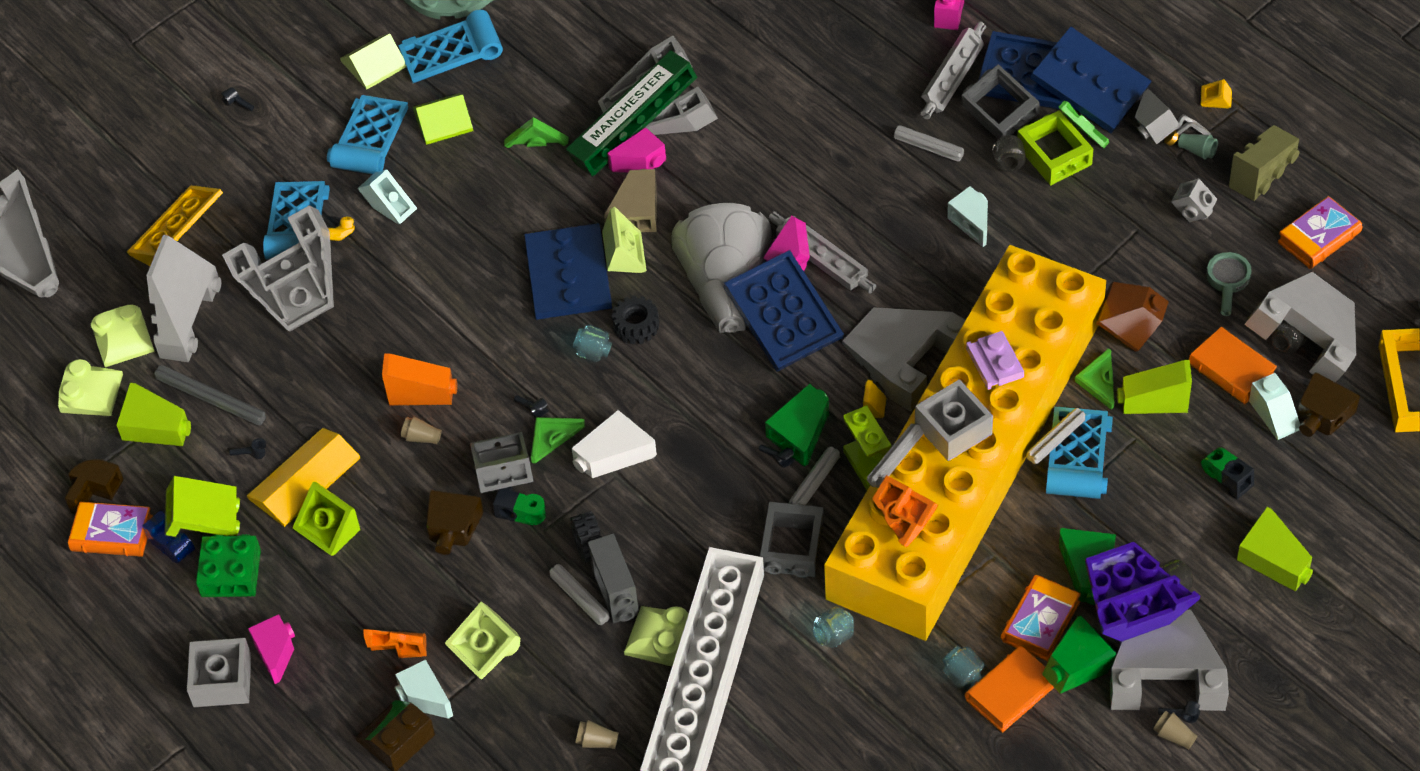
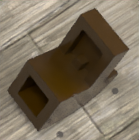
M98 459L87 460L75 466L68 474L73 486L68 488L65 496L70 512L76 514L79 502H89L92 495L112 501L124 480L119 466Z

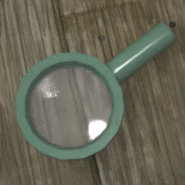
M1232 252L1215 255L1209 261L1206 272L1207 280L1211 286L1218 291H1222L1221 314L1223 316L1231 315L1233 292L1243 290L1249 284L1252 272L1247 259L1240 254Z

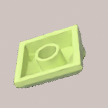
M125 305L100 313L93 318L91 327L105 367L155 352L140 307Z
M81 359L70 362L65 369L59 389L58 407L60 412L111 416L123 372L90 366L87 361Z
M480 602L445 644L480 679H483L505 656H511L518 650L521 638L496 612L485 603Z
M641 606L624 655L673 666L689 615L684 608L677 606L670 607L667 610Z

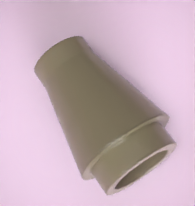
M415 416L413 418L406 417L401 431V437L406 438L407 442L433 443L438 445L442 434L441 429L435 428Z
M1165 711L1153 728L1154 731L1159 733V737L1183 746L1188 750L1198 737L1174 712L1170 714Z
M590 720L588 722L580 721L576 744L582 745V748L615 749L619 732L609 730Z

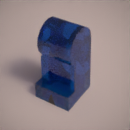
M162 511L142 525L148 541L175 563H179L195 550L193 543L180 530L176 537L165 535V514Z

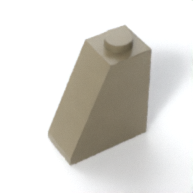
M655 169L629 171L604 214L605 222L610 209L616 207L641 232H657V184Z

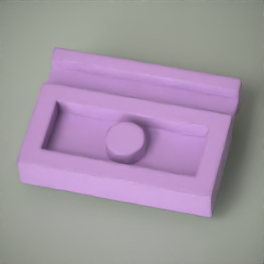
M1003 331L979 338L974 343H966V350L987 389H991V386L996 384L1000 386L1024 378V370Z

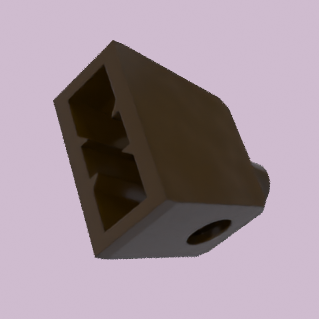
M1315 372L1298 407L1297 416L1299 421L1302 422L1299 426L1300 432L1307 437H1312L1317 430L1325 435L1333 434L1356 413L1360 395Z
M431 490L427 530L429 539L432 542H437L435 546L436 552L442 555H449L453 545H468L483 515L481 497Z

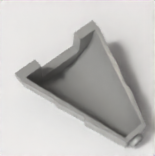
M17 169L0 181V189L3 193L0 196V275L38 297H51L58 290V276L48 241L43 236L36 209L33 207L25 178Z
M736 203L711 204L689 212L687 219L677 222L671 235L672 249L685 269L689 281L698 293L700 303L719 333H734L746 329V322L723 288L725 282L765 263L763 257L769 250L773 239L770 222L761 212H752L749 206Z

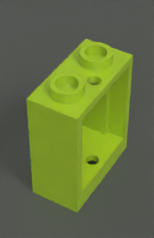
M1060 110L1045 115L1042 119L1030 125H1025L1018 130L1017 147L1050 186L1092 165L1093 148ZM1058 130L1073 147V150L1050 160L1035 141Z

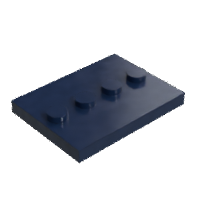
M1073 27L1066 31L1030 77V79L1062 101L1069 102L1074 109L1111 134L1151 83V80Z
M992 31L979 80L985 71L993 69L999 64L1039 101V106L1059 109L1063 102L1030 79L1034 70L1057 42ZM997 84L984 95L1018 102L1000 84Z
M599 223L525 234L536 320L612 309Z
M790 250L725 282L723 288L776 372L842 339L844 335Z

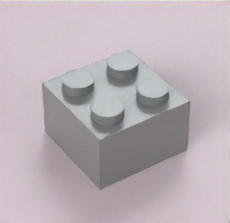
M960 379L915 406V424L921 426L925 437L947 461H950L992 435L993 415Z
M246 638L190 642L187 692L193 707L249 703L251 653Z

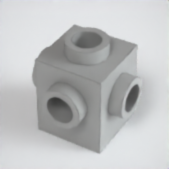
M1198 178L1180 184L1171 202L1189 222L1208 218L1213 212L1212 208L1217 198Z

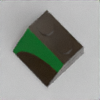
M395 700L362 730L355 739L392 771H398L435 736L431 718L411 702Z

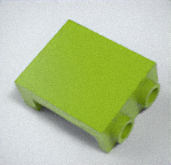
M866 405L844 415V422L856 441L844 445L843 451L864 487L868 490L870 483L867 481V476L891 449L892 445Z
M173 476L166 489L165 535L176 537L180 528L223 536H237L240 521L236 520V513L239 510L240 499L236 497V486Z

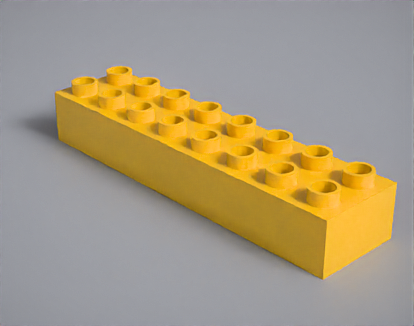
M1008 246L918 404L960 379L993 415L992 435L950 461H947L923 434L890 474L889 477L901 482L939 505L928 523L907 548L900 544L895 532L886 522L885 516L872 498L878 488L870 485L824 564L826 600L924 641L927 640L1027 457V451L1035 443L1099 326L1096 323L1105 299V279L1018 247ZM1003 331L1024 370V378L1000 386L996 384L991 386V389H987L966 350V343H974L979 338ZM915 409L912 412L907 423L905 424L897 440L910 426V424H915Z

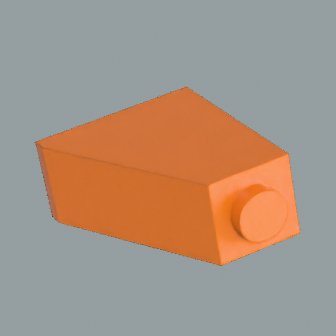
M384 354L382 377L389 405H452V395L457 394V379H452L450 368L394 354Z

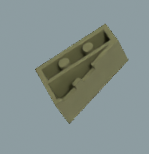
M1275 125L1259 135L1257 138L1259 142L1255 145L1247 144L1245 146L1247 151L1243 154L1236 152L1233 155L1229 187L1252 201H1255L1261 194L1264 195L1269 190L1271 182L1275 178L1279 179L1284 173L1285 167L1289 163H1294L1299 155V138Z

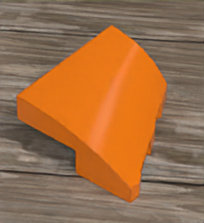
M886 475L872 498L878 509L885 516L888 525L895 532L900 544L906 548L922 531L939 506Z
M364 629V639L367 648H371V651L396 649L399 658L427 656L425 633Z

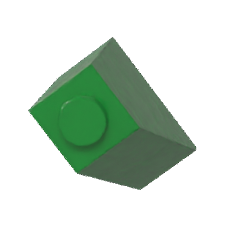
M809 384L765 422L766 437L782 450L787 447L792 449L794 452L792 457L804 467L810 461L829 415V398L826 393L821 389L817 390Z
M1061 528L1059 549L1075 590L1081 593L1079 597L1080 602L1095 605L1085 564L1086 558L1114 549L1116 534Z
M1079 616L1052 653L1042 675L1061 694L1107 674L1117 654L1086 620Z

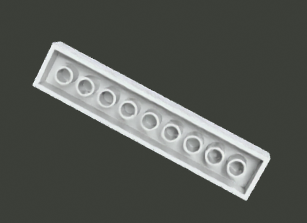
M709 547L640 771L707 770L764 577L763 557Z

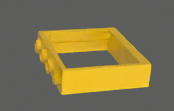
M1420 328L1382 330L1379 351L1395 432L1420 431V412L1408 411L1397 351L1420 350Z

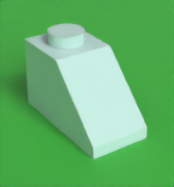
M387 169L374 173L358 187V190L375 210L397 224H401L417 209Z
M969 186L948 202V219L982 247L986 245L988 200L982 193L975 191Z
M1276 373L1253 382L1249 402L1276 439L1279 440L1299 431L1300 422L1290 392Z
M426 660L395 674L398 685L394 688L400 701L406 700V702H411L424 713L444 718L453 716L450 702Z

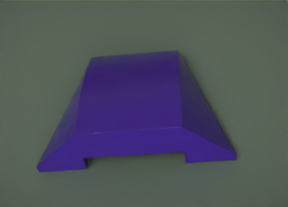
M1135 542L1088 557L1085 560L1102 634L1121 642L1170 625L1201 597L1195 591L1190 592L1181 585L1180 579L1176 575L1170 576L1159 567L1160 562Z

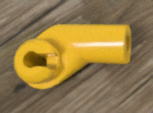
M343 217L340 220V226L328 228L330 240L340 241L353 233L355 228L353 225L354 220L351 217Z

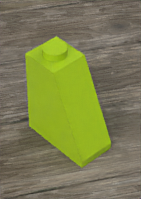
M1190 360L1175 362L1123 377L1122 387L1117 389L1118 404L1123 403V414L1188 413L1192 385Z
M130 383L117 422V428L121 439L124 441L183 446L185 437L190 435L191 422L187 420L184 409L136 383Z
M1267 507L1240 544L1237 561L1296 592L1301 583L1306 584L1313 573V570L1310 569L1312 556L1276 513Z

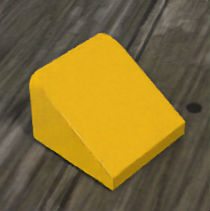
M1224 79L1202 86V107L1231 108L1232 90Z
M867 380L863 407L867 405L874 418H883L886 396L871 380Z

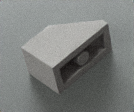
M1149 89L1144 91L1135 115L1136 120L1140 124L1137 129L1146 140L1150 137L1158 144L1179 128L1180 124L1171 110Z

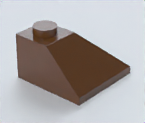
M1112 282L1109 285L1096 324L1137 352L1163 321L1169 301L1150 287Z

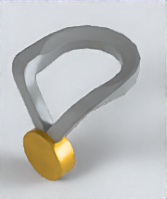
M1183 114L1178 119L1180 127L1165 137L1164 143L1172 146L1178 140L1179 135L1191 126L1203 135H1211V133L1198 122Z

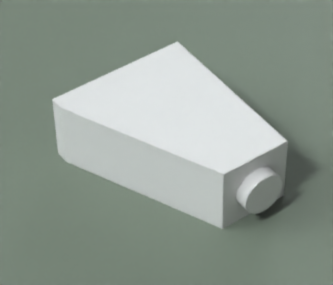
M619 410L572 448L575 468L581 473L585 472L591 478L652 459L657 455L655 440Z

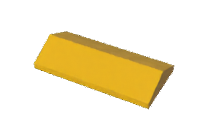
M190 185L127 253L151 266L162 236L168 235L178 241L223 192L221 189Z
M322 428L250 492L247 498L285 527L299 514L312 482H317L327 489L360 459V455L338 433Z

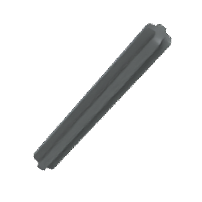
M164 365L158 366L157 370H155L154 374L157 380L249 422L262 425L266 419L265 411Z

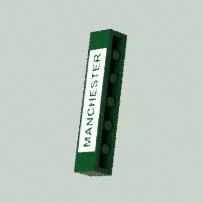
M670 50L566 148L574 164L592 177L608 163V152L643 130L698 78L690 62Z

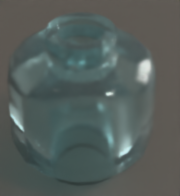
M586 325L584 329L579 328L572 347L576 348L575 352L578 356L598 362L602 356L608 357L613 343L608 341L609 333L592 325Z
M840 607L830 608L815 618L812 630L813 635L819 644L830 648L837 647L853 636L854 619L849 612Z
M956 646L942 660L944 663L943 673L958 688L965 687L967 684L973 687L975 682L984 677L980 673L984 668V662L968 646L962 648Z

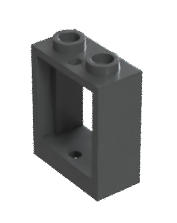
M999 64L993 69L985 71L981 79L974 85H969L962 94L963 107L1002 144L1007 142L1018 130L1027 125L1040 113L1039 101ZM997 84H1000L1021 104L1000 124L976 104Z
M522 432L470 443L480 493L534 482ZM496 442H500L499 446H495L494 444Z
M769 502L760 557H763L764 572L774 575L782 573L797 577H815L824 524L823 507ZM774 526L813 530L809 556L770 552Z
M614 533L589 541L588 548L592 572L613 624L620 621H629L633 617L638 616L639 609L635 584Z

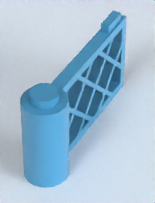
M475 10L468 15L465 21L419 38L411 37L403 40V44L398 45L413 83L480 58L493 60L499 57L503 51L490 16L485 10ZM462 30L465 31L461 40L453 38L454 33ZM435 40L442 41L439 48L430 46V44ZM448 43L457 45L453 52L444 50ZM463 47L473 50L472 53L466 55L459 54ZM414 48L420 49L416 56L406 53V51ZM426 51L435 53L431 60L422 58ZM441 55L449 57L447 62L437 63ZM418 64L427 66L425 70L414 73Z
M361 95L360 99L356 98L351 107L353 114L339 143L334 144L332 148L328 149L327 161L330 162V166L332 168L372 175L383 171L385 157L408 110V102ZM365 104L377 107L367 112L363 109ZM390 109L399 110L397 113H394L392 115H388L386 112ZM378 114L383 115L384 118L375 122L371 119V117ZM366 120L368 122V125L357 128L356 123ZM386 124L391 126L390 129L383 132L378 129ZM374 130L376 135H373L366 139L362 135L364 133ZM357 136L361 140L354 144L347 143L348 140L355 138ZM380 140L383 142L381 148L371 147L370 145Z
M325 181L275 182L267 235L264 236L263 242L266 260H270L299 243L288 221V217L309 205L318 209L322 215L323 201L329 198L330 187L325 185ZM309 190H318V193L312 197H308L305 194ZM281 191L294 192L286 198L280 195ZM300 197L304 202L297 207L294 206L291 202ZM285 206L288 207L291 211L282 216L278 213ZM282 224L288 227L283 232H274Z
M1054 406L1052 428L1060 422L1059 416L1066 417L1075 408ZM1080 409L1086 414L1085 421L1080 426L1087 433L1078 438L1072 432L1068 436L1072 440L1071 443L1066 446L1060 443L1050 452L1046 494L1100 499L1101 494L1107 493L1108 478H1103L1106 432H1112L1113 417L1108 416V411ZM1089 419L1102 420L1101 424L1095 428L1090 427L1086 423ZM1091 437L1099 443L1092 449L1084 443ZM1077 446L1085 452L1078 458L1069 452ZM1062 455L1071 461L1066 465L1054 464L1055 460ZM1092 458L1098 464V468L1086 467L1082 462Z

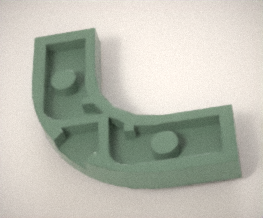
M493 0L403 1L419 13L431 18L440 19L441 16H455V19L468 16L475 10L482 9Z

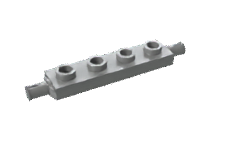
M977 22L974 29L966 28L962 30L921 96L926 102V106L921 112L923 118L930 119L934 111L936 113L942 112L984 46L981 35L986 29V25L983 22Z
M774 211L773 214L769 215L768 220L778 226L776 229L777 237L790 217L784 219ZM806 225L810 254L809 261L850 291L857 286L862 287L868 293H872L875 290L876 284L866 278L868 276L867 268Z

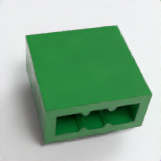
M242 534L239 536L213 535L211 537H202L196 581L201 597H248L256 595L261 554L256 536Z

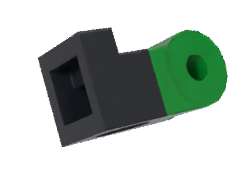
M1222 447L1216 448L1201 461L1202 468L1206 474L1229 489V494L1236 499H1239L1254 486V468Z
M512 486L498 490L493 503L496 518L528 525H538L546 518L545 502L540 495H525L513 492Z

